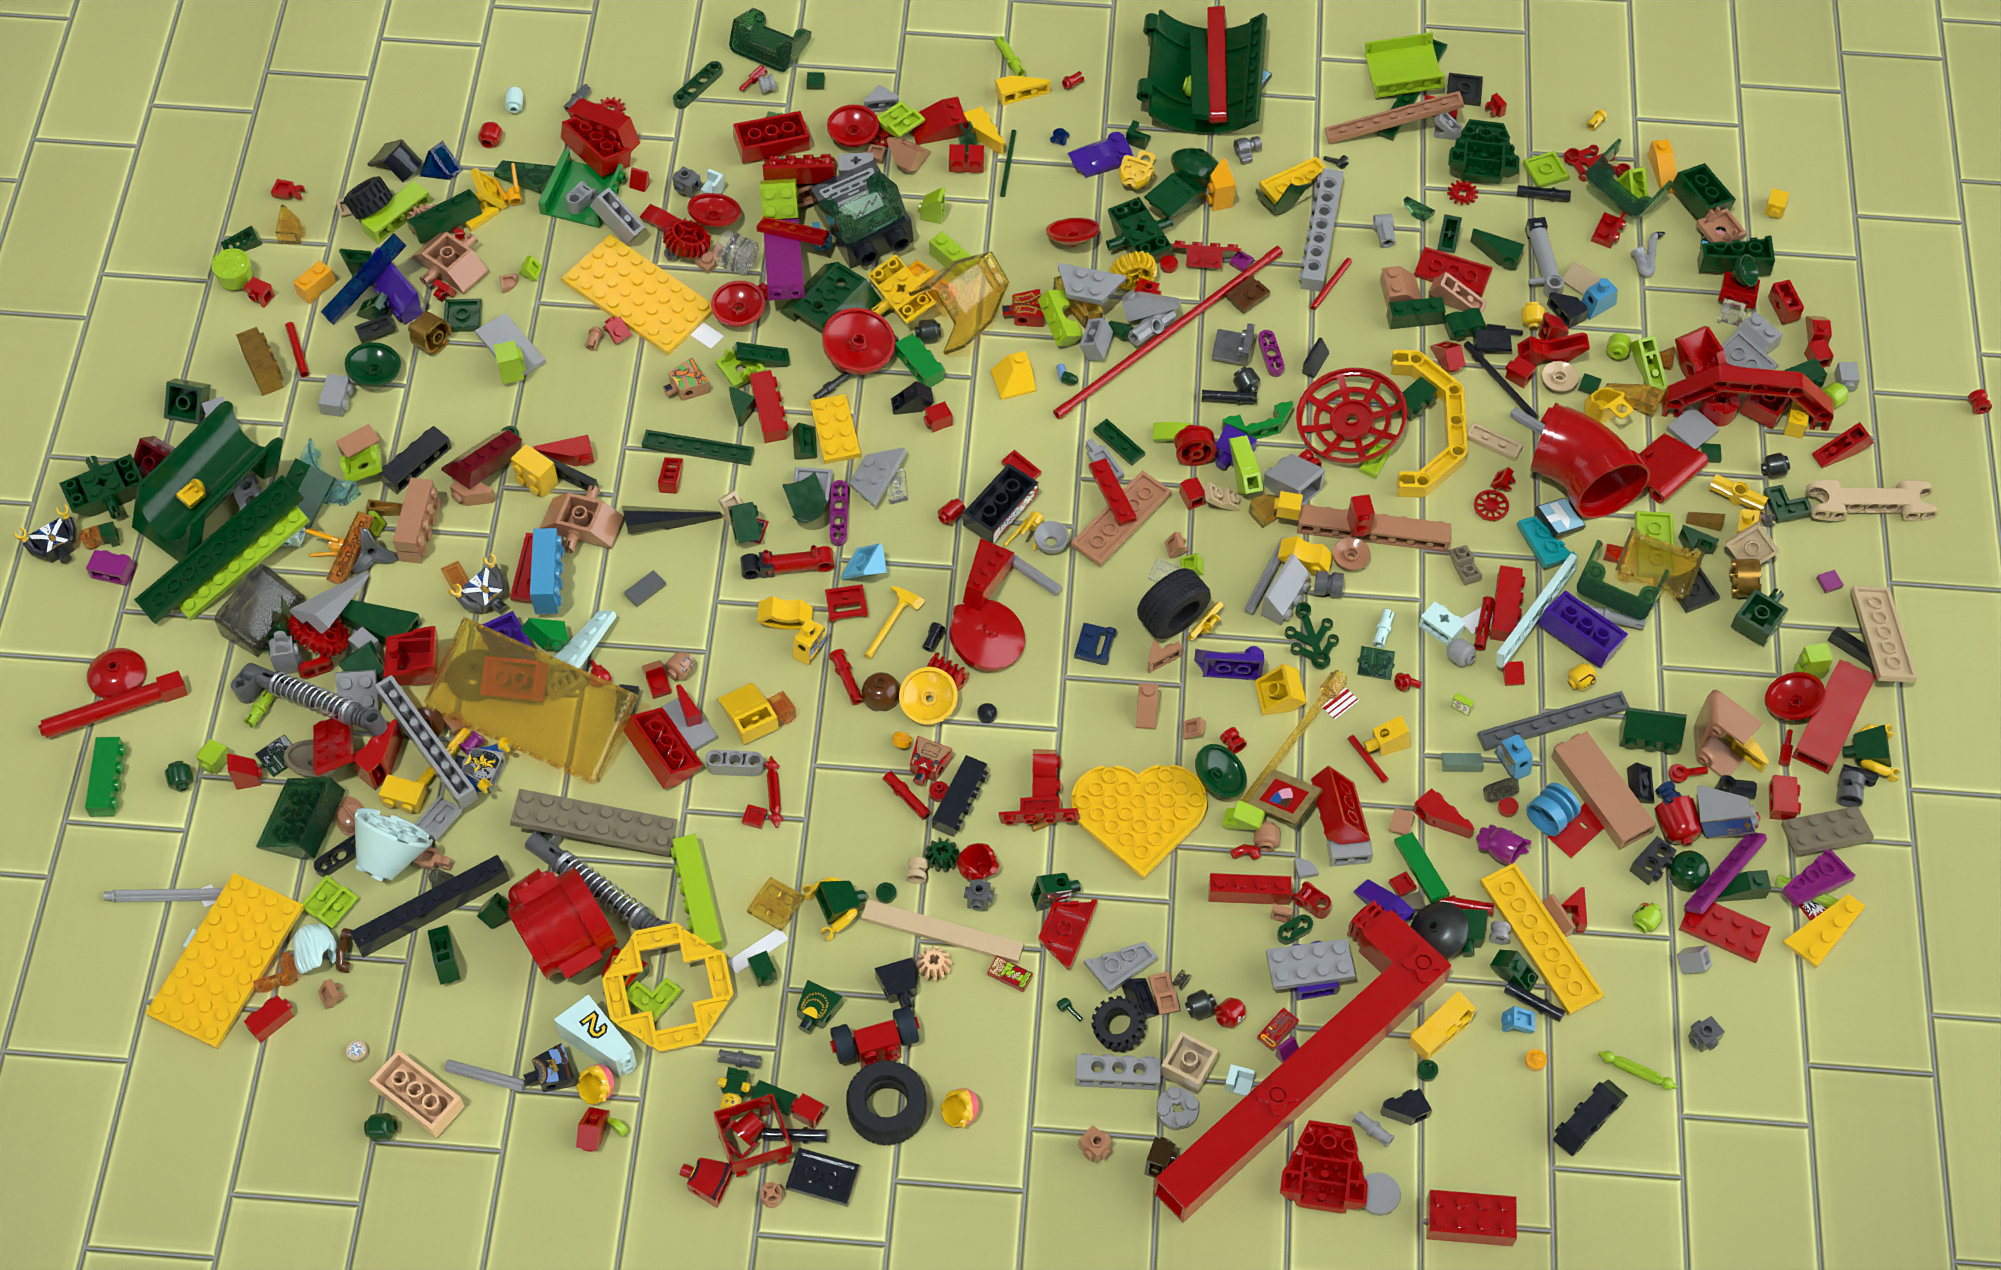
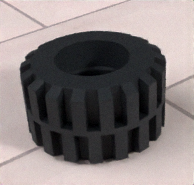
M377 176L355 186L347 193L343 201L355 219H363L386 206L392 199L393 194L383 179Z
M1117 996L1114 999L1113 997H1108L1109 1001L1105 1002L1103 1000L1100 1002L1102 1006L1100 1008L1097 1006L1095 1008L1096 1014H1092L1093 1022L1091 1026L1094 1030L1093 1033L1108 1050L1111 1049L1113 1052L1120 1050L1121 1053H1124L1129 1048L1131 1051L1134 1049L1133 1045H1139L1141 1043L1140 1038L1144 1039L1145 1037L1144 1030H1147L1146 1018L1134 1001L1132 1002L1130 998L1125 997L1123 999L1122 996ZM1117 1015L1129 1016L1130 1024L1126 1031L1120 1034H1112L1108 1031L1109 1022L1113 1017Z

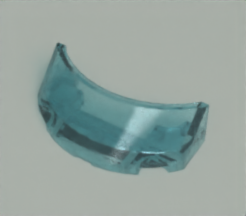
M309 438L299 460L323 471L317 462V458L321 454L316 449L314 441ZM336 478L324 504L337 503L339 506H347L361 495L358 484L355 481Z

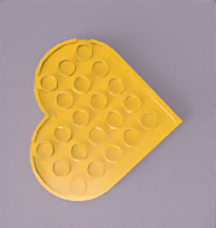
M1117 765L1115 767L1098 766L1087 771L1076 782L1072 791L1071 808H1078L1080 820L1076 821L1088 834L1139 877L1144 879L1199 826L1206 813L1207 797L1206 790L1199 778L1190 770L1178 765H1154L1139 774Z

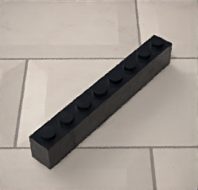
M497 854L350 931L352 939L362 958L510 881L508 872Z

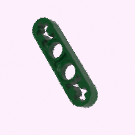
M718 61L709 62L673 95L674 106L678 109H684L722 75V64ZM701 78H707V79H708V80L705 81V82L699 81V79H701ZM690 88L697 89L695 92L688 91Z

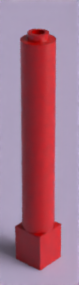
M179 670L156 677V682L43 719L38 728L41 735L46 736L48 739L161 700L167 703L187 696L188 693Z

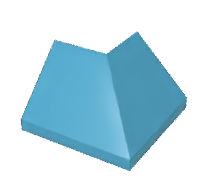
M878 543L857 548L840 578L845 580L887 572L883 546Z

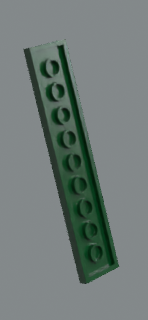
M283 475L280 476L134 600L150 620L157 624L303 501V496Z

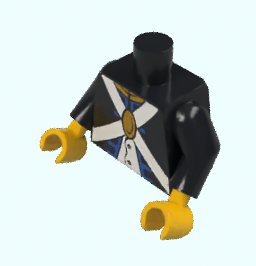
M65 505V513H60L58 507L56 509L58 514L63 516V520L60 517L29 534V538L26 537V530L23 527H20V530L24 533L23 536H18L14 532L15 538L23 541V546L32 556L42 560L47 559L50 563L60 560L62 564H66L71 560L70 553L75 550L73 544L76 542L77 528L72 517L68 515L69 508L67 505Z

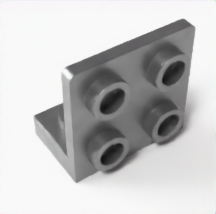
M1248 323L1247 329L1243 330L1242 333L1218 329L1212 360L1247 366L1255 324Z

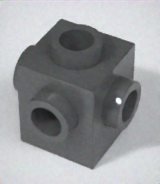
M684 166L679 171H676L672 177L674 189L678 193H683L690 198L701 187L700 175Z
M983 879L970 880V886H966L964 892V899H967V908L987 911L989 902H993L994 891L991 890V883Z
M1710 1016L1702 1022L1701 1020L1696 1021L1690 1027L1692 1030L1688 1037L1691 1044L1702 1053L1707 1048L1709 1051L1714 1049L1719 1044L1718 1041L1721 1040L1725 1031Z

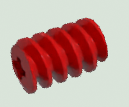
M935 653L927 667H935L945 671L954 680L957 691L961 690L966 684L970 673L968 672L965 675L964 667L958 671L959 664L956 663L951 667L952 660L945 663L946 657L943 656L939 660L940 653Z

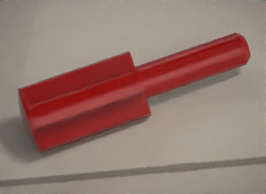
M763 65L757 67L749 75V79L739 87V90L744 91L752 82L755 84L758 81V77H763L767 73V69Z
M1791 729L1787 730L1785 743L1781 746L1778 761L1779 765L1785 767L1790 766L1793 750L1791 745L1793 731Z

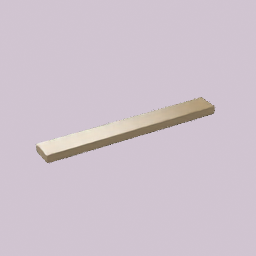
M871 900L867 901L862 915V920L988 956L996 957L997 955L1017 964L1024 946L1023 942Z

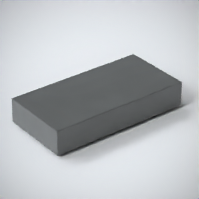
M653 570L627 589L624 595L638 607L665 587L666 582Z

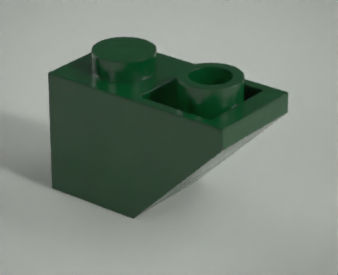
M1499 949L1490 964L1501 979L1506 982L1511 981L1529 992L1539 978L1518 951Z

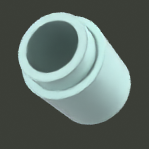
M510 87L506 92L505 109L511 113H518L522 110L523 93L518 87Z

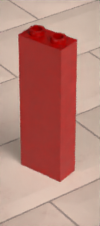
M1839 659L1825 687V701L1820 709L1812 714L1792 758L1829 774L1876 676L1867 670H1862L1852 665L1850 662Z

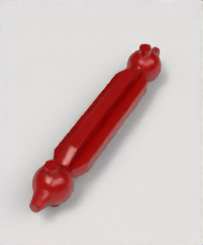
M770 756L769 761L764 763L768 770L769 810L772 813L768 815V819L774 824L775 828H778L779 823L784 821V818L779 814L781 803L779 777L776 769H779L780 765L773 759V756Z

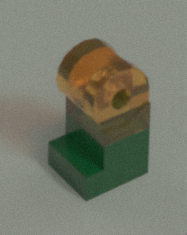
M113 521L86 528L81 531L79 536L84 547L88 550H94L99 546L110 543L112 547L120 546L118 530Z

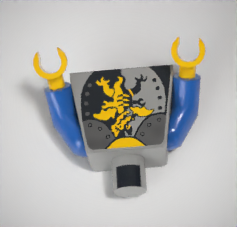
M502 737L497 744L479 749H471L468 757L461 755L456 757V764L459 768H462V772L473 785L476 792L491 794L506 763L504 753L502 752L508 753L510 751L507 745L512 742L506 737Z

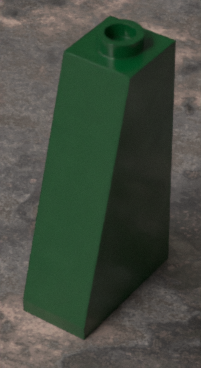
M350 600L339 614L342 623H345L346 626L356 631L361 627L365 628L378 639L379 643L385 646L386 637L412 632L422 625L420 616L416 612L356 600Z

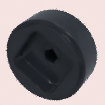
M990 703L980 705L977 711L978 719L983 723H992L997 717L996 707Z

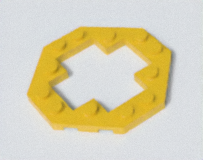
M677 923L634 931L628 943L602 978L610 1021L659 1053L701 1044L733 996L725 954L713 948L695 934H691ZM680 944L684 964L701 960L705 961L712 998L692 1003L696 1023L656 1031L652 1011L630 1014L623 976L643 972L639 952Z

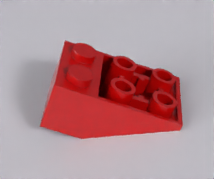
M395 718L390 723H387V729L383 734L370 738L368 744L354 754L353 764L358 777L375 791L384 783L387 774L391 775L403 741V736Z

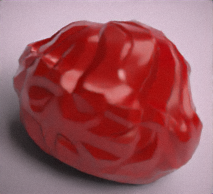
M984 843L968 845L959 854L956 863L959 873L967 880L987 878L996 874L999 869V862L996 860L993 849Z

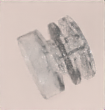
M727 230L720 237L716 245L713 257L714 263L725 269L730 268L732 272L738 275L745 276L752 269L759 250L758 242L750 240L748 237L742 238L741 234Z

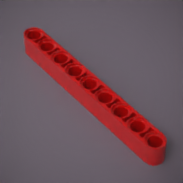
M1222 5L1207 7L1210 124L1227 122L1225 6Z

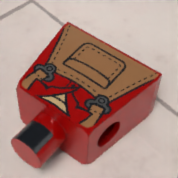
M917 736L910 761V772L915 774L913 782L923 786L926 779L937 781L953 758L952 748Z

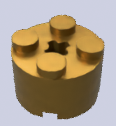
M428 311L422 312L408 326L411 343L430 354L441 352L449 342L447 337L448 335L451 336L452 332L448 322Z
M1755 558L1731 559V570H1729V580L1733 581L1731 596L1749 597L1755 589L1761 592L1762 584H1760V578H1762L1760 560Z

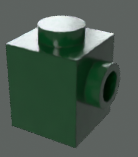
M767 951L747 958L748 966L758 987L768 986L774 980H777L776 970Z

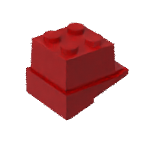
M436 626L418 628L412 632L386 637L384 679L392 675L399 686L437 684L439 649Z

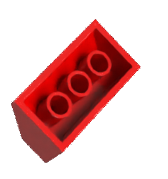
M663 707L629 717L623 731L663 789L680 785L702 768L703 764Z
M1328 765L1311 778L1312 785L1321 788L1322 791L1316 799V805L1319 808L1324 835L1327 839L1333 840L1338 844L1368 842L1370 836L1355 783Z

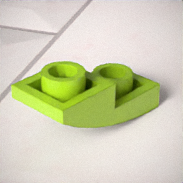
M1185 422L1154 423L1153 440L1155 443L1174 442V437L1180 430L1184 429L1187 425L1193 424Z

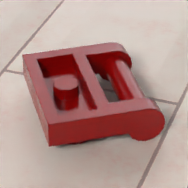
M863 584L825 590L830 622L862 616V618L868 617ZM856 605L861 607L859 609L834 612L836 608Z

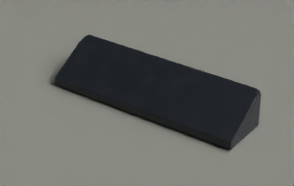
M1837 627L1830 634L1827 641L1874 670L1867 644L1840 627Z

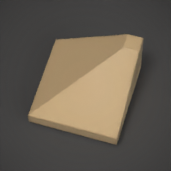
M344 198L335 200L341 217L352 214L344 203Z

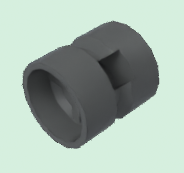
M1317 570L1314 595L1325 596L1329 593L1330 597L1341 598L1344 573L1333 572L1329 575L1328 571Z
M1844 771L1839 774L1836 799L1839 805L1849 808L1859 807L1863 804V790L1865 788V776L1856 771Z

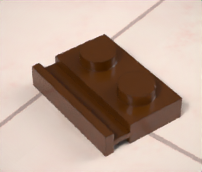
M1252 275L1226 293V298L1230 299L1231 303L1244 314L1270 295V290L1259 280L1254 279Z

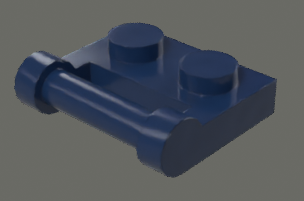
M1083 623L1074 658L1107 665L1109 661L1108 654L1112 640L1116 637L1117 630L1113 627L1106 628ZM1100 636H1105L1101 654L1096 655Z

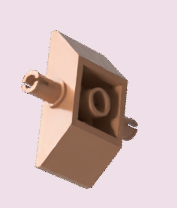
M443 232L429 240L412 255L414 260L428 269L420 277V281L425 286H428L434 279L440 277L461 293H466L489 272L471 249L478 242L477 237L470 233L465 239L459 241L448 232Z
M589 485L585 496L568 492L553 498L540 529L557 528L559 536L567 537L563 545L566 553H568L569 549L570 554L574 552L578 540L612 548L624 516L604 501L596 499L600 492L596 486L592 490L593 485Z

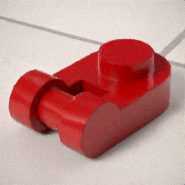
M324 653L322 656L319 655V658L302 662L297 670L300 678L310 679L331 672L334 669V664L331 661V657H327Z

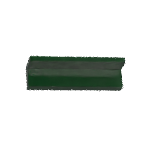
M468 189L407 219V222L415 231L418 242L423 244L439 233L447 232L481 215L482 210L477 196Z

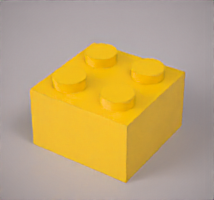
M525 444L511 458L515 480L520 485L528 487L533 494H538L545 498L559 484L554 462L529 445Z

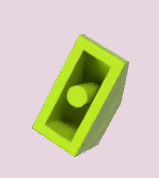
M941 187L924 196L923 202H920L918 206L921 220L941 224L945 213V188Z

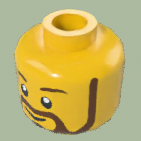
M1579 663L1569 670L1567 682L1573 690L1577 688L1583 692L1596 683L1598 675L1589 663L1587 665Z

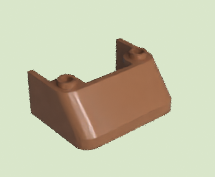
M1712 690L1707 696L1694 724L1695 752L1698 762L1707 766L1720 777L1723 775L1731 776L1745 758L1717 737L1723 738L1728 734L1744 745L1760 728L1763 722L1722 692Z

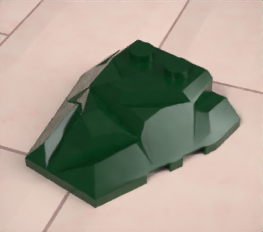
M1469 119L1461 132V136L1456 139L1454 147H1451L1449 151L1448 165L1454 171H1458L1463 180L1499 184L1502 181V177L1510 178L1518 174L1520 158L1514 153L1515 147L1509 142L1510 136L1504 123Z

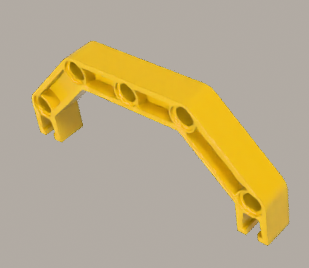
M1393 350L1391 375L1412 376L1415 380L1419 377L1424 378L1437 389L1436 397L1443 402L1446 449L1419 472L1399 471L1397 478V497L1422 498L1430 494L1465 463L1468 446L1464 388L1460 382L1424 353L1417 350Z

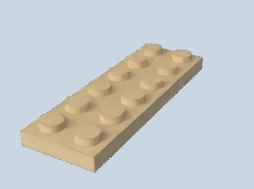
M1853 586L1851 594L1878 681L1916 682L1918 676L1890 588Z

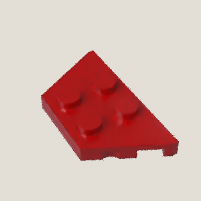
M1091 899V902H1079V900L1068 903L1053 902L1039 934V942L1067 970H1070L1096 909L1098 904L1096 899Z

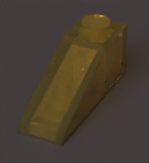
M1607 383L1605 385V388L1624 392V400L1633 410L1651 418L1654 417L1665 393L1659 388L1647 384Z

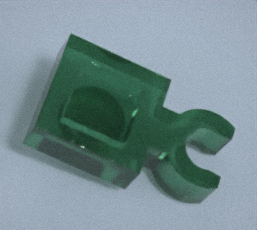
M968 121L969 126L967 128H963V123L959 122V128L963 134L958 135L960 145H965V152H968L969 145H977L976 133H971L973 128L971 121Z

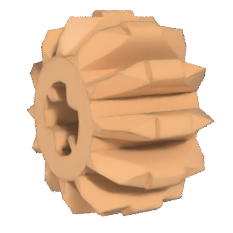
M932 946L931 951L925 948L924 954L918 955L917 967L920 968L919 974L925 975L926 980L933 977V981L936 982L937 977L944 979L945 974L950 973L949 967L952 965V961L949 959L948 952L943 953L942 947L938 951L935 950L934 946Z

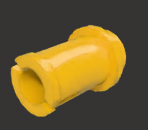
M1602 109L1596 110L1594 116L1586 123L1587 127L1591 124L1588 129L1594 131L1601 122H1604L1607 117L1606 112Z

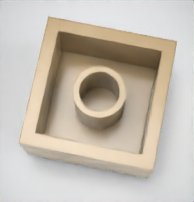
M1181 1031L1161 1065L1160 1075L1197 1094L1217 1059L1218 1050Z

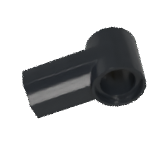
M1723 775L1714 789L1744 796L1748 799H1755L1757 783L1755 781L1737 780L1730 775Z

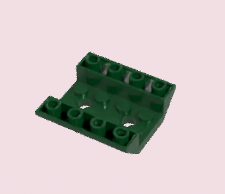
M833 262L824 264L804 285L805 298L790 299L780 309V312L793 321L798 316L802 317L821 329L823 335L826 323L836 313L849 308L871 310L881 301V298L867 279L843 264ZM838 282H839V283L844 282L845 285H844V286H838L837 283H838ZM819 305L823 306V308L821 309L814 308L815 306Z

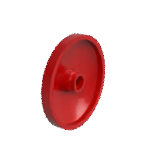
M849 308L836 313L828 320L823 330L822 347L829 361L837 368L851 374H870L882 369L890 361L895 348V336L890 324L881 315L864 308Z
M988 599L980 610L963 604L956 611L950 623L949 636L955 652L963 661L974 668L984 671L1006 669L1014 664L1024 649L1025 632L1022 623L1011 609L1000 602Z

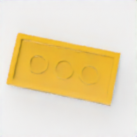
M846 394L810 400L824 464L860 458L861 453Z

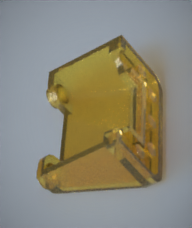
M1631 527L1615 571L1618 573V577L1627 580L1630 577L1673 592L1674 597L1684 599V596L1689 597L1705 553L1699 550L1689 552V548L1685 549L1653 538L1646 533L1643 536L1639 529Z

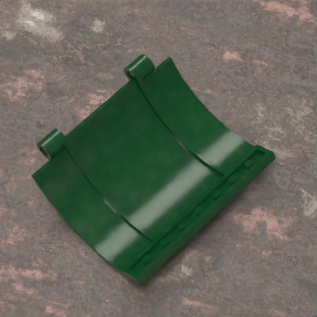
M1162 9L1159 10L1158 15L1154 13L1147 14L1144 19L1143 32L1151 37L1147 78H1142L1138 81L1136 97L1143 102L1149 101L1148 115L1169 128L1199 135L1230 133L1258 122L1260 119L1267 16L1261 13L1251 18L1246 24L1226 28L1227 122L1210 124L1209 120L1191 118V97L1186 96L1185 91H1183L1185 78L1190 75V29L1207 31L1208 53V28L1195 27L1180 22L1166 14Z

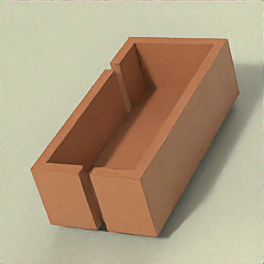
M410 478L393 538L395 550H397L396 553L399 561L422 564L423 557L427 555L426 545L431 540V527L436 523L435 513L436 509L440 508L441 503L433 480Z

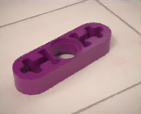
M1263 330L1259 333L1258 344L1267 372L1272 377H1279L1283 374L1285 365L1275 334L1270 330ZM1264 337H1267V339L1269 340V344H1268V345H1267V341H1266V339H1265ZM1274 351L1276 355L1269 356L1266 352Z

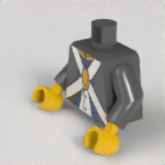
M489 554L491 557L489 563L485 557L482 558V562L489 565V568H483L462 588L459 584H452L456 592L454 593L452 589H448V594L456 596V600L466 610L486 614L493 608L500 614L507 607L502 601L505 583L497 564H494L496 562L495 555Z

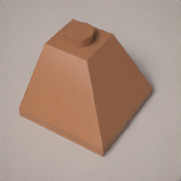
M888 137L887 139L895 164L901 166L900 169L908 173L910 171H917L931 153L930 150L902 137Z

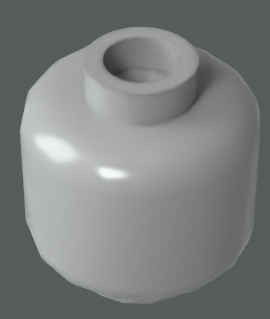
M1462 638L1454 639L1447 646L1448 659L1458 666L1464 667L1474 662L1476 658L1475 646Z

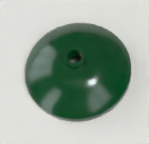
M1182 148L1173 152L1171 156V163L1177 170L1197 179L1210 180V175L1219 164L1210 153L1201 148Z
M368 342L360 344L350 350L345 358V371L349 378L357 384L367 387H378L390 383L398 376L401 369V360L398 353L383 343Z
M1209 744L1199 750L1195 758V768L1203 786L1212 794L1224 799H1232L1239 796L1244 791L1247 783L1246 772L1239 758L1228 748L1218 744Z

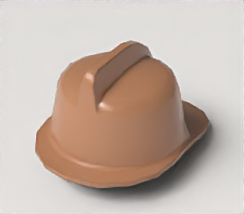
M350 796L338 799L330 809V815L334 823L344 835L349 837L355 834L354 814L356 810L364 808L356 798Z

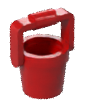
M752 1110L738 1122L733 1119L723 1129V1133H725L731 1127L750 1146L741 1155L737 1148L729 1140H726L731 1155L734 1153L739 1159H743L758 1144L755 1139L766 1126L761 1118Z

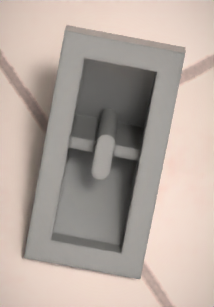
M878 85L864 99V106L873 112H884L899 103L898 95L881 85Z

